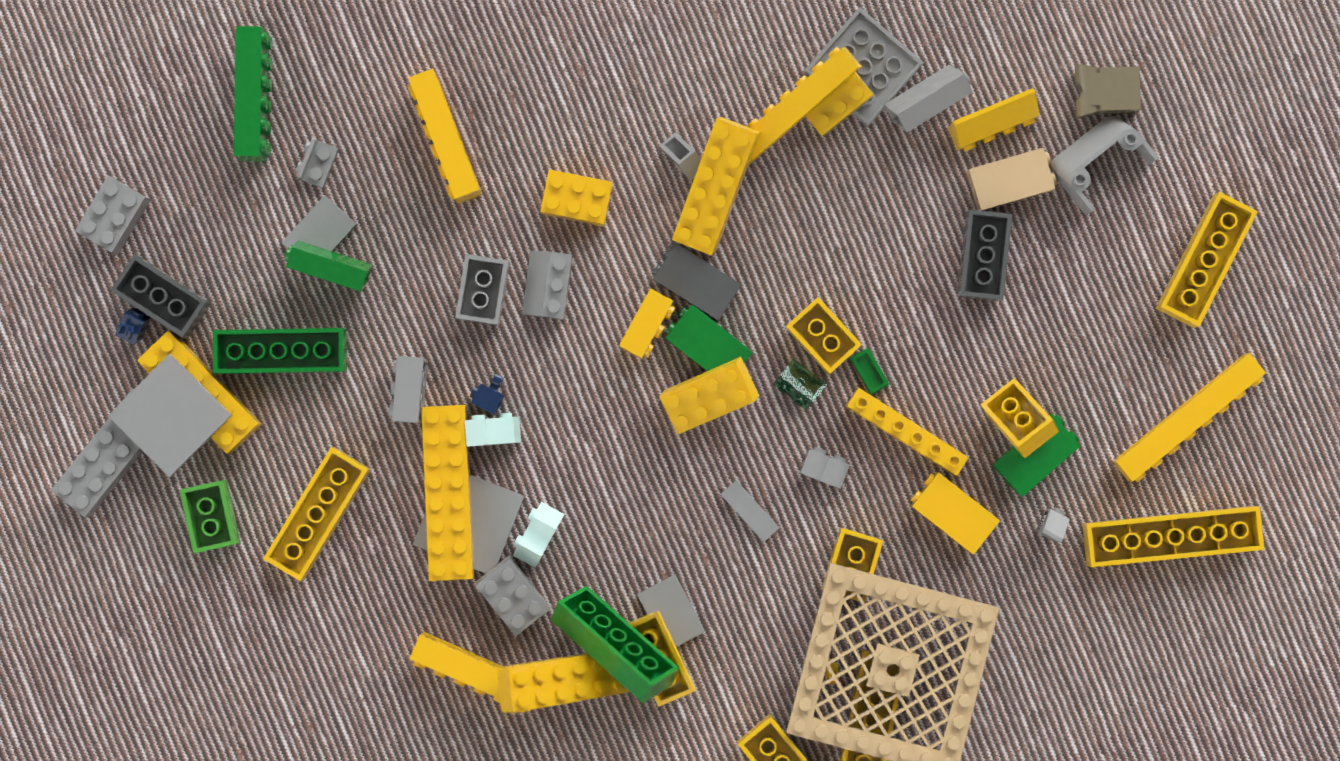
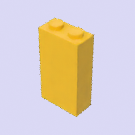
M936 472L933 475L931 473L924 481L926 485L921 492L917 490L910 499L913 502L910 506L962 548L974 555L1000 520L942 474Z

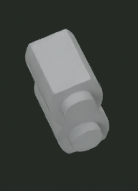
M814 447V450L808 449L799 473L841 489L850 466L845 463L847 459L838 455H834V458L826 455L827 451L818 447Z

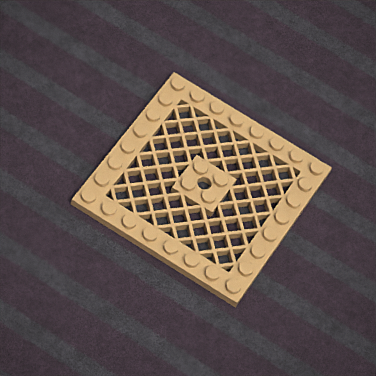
M830 563L786 733L890 761H960L999 607ZM846 590L852 591L851 594L845 597ZM860 594H864L874 598L864 603ZM856 595L861 606L851 611L846 601ZM880 599L894 602L895 604L885 608ZM877 601L883 611L872 616L867 606ZM842 604H844L848 613L839 618ZM902 605L917 609L907 614ZM899 607L903 617L893 622L888 612ZM864 609L869 619L859 624L853 614ZM923 610L936 613L937 615L927 619ZM919 612L925 622L914 627L909 618ZM885 614L890 624L880 630L875 620ZM851 616L856 627L845 632L840 622ZM944 616L959 620L949 625ZM941 618L945 628L936 633L930 623ZM906 620L911 630L901 635L896 625ZM965 621L972 623L970 630ZM872 622L877 632L866 637L862 627ZM962 623L967 633L956 638L952 628ZM838 625L843 634L834 639ZM927 625L932 636L922 641L917 631ZM893 628L898 638L888 643L882 633ZM859 630L864 640L853 645L848 635ZM948 631L954 641L943 646L938 636ZM914 633L919 643L909 649L904 638ZM880 636L885 645L876 643L874 651L869 641ZM968 637L964 651L959 642ZM846 638L850 648L840 653L835 643ZM935 639L940 649L930 654L925 644ZM901 641L905 650L891 646ZM866 643L872 653L861 659L856 649ZM956 644L961 654L951 660L946 650ZM922 646L927 657L918 661L920 654L913 653V651ZM831 647H833L837 656L828 660ZM853 651L858 661L848 667L843 656ZM943 652L948 662L937 667L933 657ZM873 657L870 670L868 671L864 662ZM840 659L845 669L834 674L829 665ZM962 659L960 670L958 672L954 663ZM930 660L935 670L924 675L920 665ZM861 664L866 675L856 680L850 670ZM890 664H896L899 668L895 676L887 674V667ZM951 666L956 675L946 681L940 671ZM827 667L832 677L823 681ZM917 668L921 678L913 682ZM848 672L853 682L842 688L837 678ZM938 674L943 683L932 689L927 679ZM867 679L866 686L872 687V689L863 693L859 683ZM834 680L840 690L829 696L824 686ZM957 680L953 694L949 684ZM924 681L929 691L919 697L914 687ZM856 686L860 696L850 701L845 691ZM946 687L950 697L940 702L935 692ZM820 689H822L826 698L817 703ZM880 690L894 694L885 699ZM912 690L916 699L905 704L901 695L909 697ZM877 692L882 701L871 707L866 697ZM843 694L847 704L837 709L831 699ZM932 695L937 705L927 710L922 700ZM898 697L903 707L892 712L888 702ZM863 699L869 709L858 715L853 705ZM829 701L834 711L823 717L818 707ZM951 701L949 713L947 714L943 706ZM919 702L924 712L913 717L908 708ZM885 705L889 715L879 720L874 710ZM850 707L855 717L844 722L840 712ZM940 708L945 718L934 723L930 713ZM815 709L820 718L813 717ZM906 711L911 720L900 726L895 716ZM871 713L876 723L866 728L860 718ZM837 715L842 724L828 721V719ZM927 716L931 726L921 731L917 721ZM892 718L898 728L887 733L882 724ZM858 720L862 729L854 728L849 725ZM946 722L942 736L937 727ZM914 724L918 734L908 739L903 729ZM879 726L884 735L870 731ZM935 730L940 739L929 745L924 735ZM900 732L905 741L892 738L891 736ZM921 737L926 746L912 742ZM940 744L939 750L934 749L935 746Z

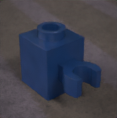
M138 308L129 309L123 314L115 336L135 345L143 339L151 317Z
M495 374L489 387L481 383L479 387L475 386L470 394V397L473 398L471 403L495 415L505 395L497 392L504 378Z

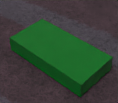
M869 348L849 358L870 395L890 385Z

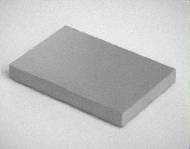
M324 195L282 241V244L290 248L291 245H294L299 240L334 251L355 228L357 223Z
M675 574L637 594L647 614L660 612L676 647L705 632Z

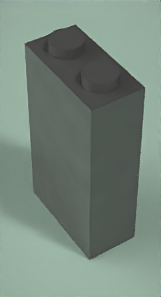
M677 243L674 247L670 245L663 255L666 257L662 265L658 263L652 272V275L655 276L653 281L690 305L693 304L700 311L718 322L742 284Z

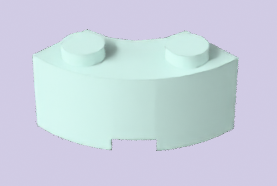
M512 413L499 414V418L485 419V415H474L472 420H465L467 446L521 443L519 417H512Z
M542 502L538 509L533 508L528 517V520L531 522L524 535H518L513 545L516 547L513 556L536 568L564 514Z

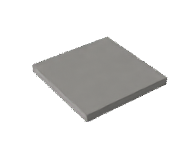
M859 7L803 72L809 77L813 73L811 69L820 61L824 64L830 58L828 54L836 47H839V49L846 47L862 66L857 71V74L875 95L852 114L868 128L885 108L884 104L897 95L924 62Z
M171 354L108 415L168 477H172L232 416Z
M470 475L474 569L487 573L499 563L524 495ZM425 512L413 545L428 551Z

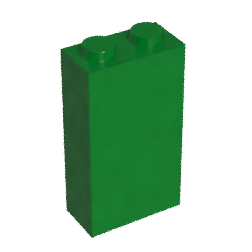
M299 240L287 249L284 260L287 261V268L360 292L366 286L372 264Z
M693 304L689 308L685 306L678 315L681 319L676 325L672 322L665 331L667 334L665 339L706 372L739 357L745 363L753 353Z
M1053 414L1048 415L1053 419L1059 432L1029 456L1024 458L1012 445L991 464L1019 497L1027 494L1080 447L1078 443L1079 438L1073 431L1068 432L1063 426L1065 422L1058 414L1055 416Z

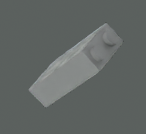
M947 65L890 100L884 106L892 122L905 132H909L973 92L970 87L972 81L967 73H962L959 68L956 69L951 65Z

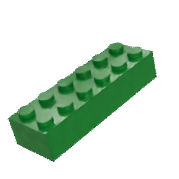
M236 26L234 157L241 162H267V156L271 155V145L268 143V135H271V122H268V114H271L272 105L271 101H268V92L272 91V81L269 79V71H272V58H269V50H272L273 41L272 37H269V34L262 26Z
M347 329L213 330V374L347 372Z
M588 586L557 602L551 621L643 704L672 686L679 667Z

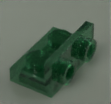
M794 358L773 383L781 393L788 395L798 406L806 410L814 403L827 385Z

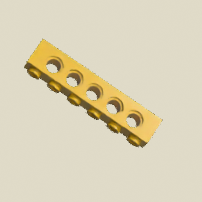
M860 388L855 390L845 406L954 476L959 474L969 458Z

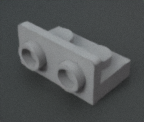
M312 137L311 141H307L303 153H305L303 161H299L296 167L297 178L324 189L339 148Z

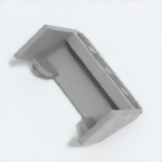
M1116 116L1104 118L1056 156L1050 164L1051 173L1054 172L1058 182L1085 215L1095 209L1082 193L1091 182V177L1085 167L1113 144L1118 142L1123 149L1128 151L1136 149L1148 165L1159 159L1141 134Z

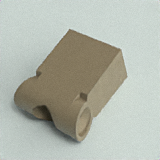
M1075 65V84L1080 93L1075 101L1076 119L1094 114H1136L1141 110L1140 66L1096 68L1088 65Z

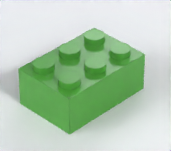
M227 480L180 490L193 554L241 543Z

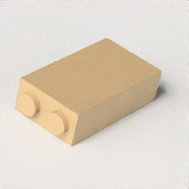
M1040 148L969 169L966 173L977 210H990L1055 190L1057 180L1054 172L1051 173L1049 168L1051 160L1048 152H1045L1044 148Z

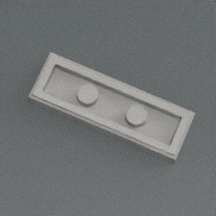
M737 480L720 494L763 542L780 528Z

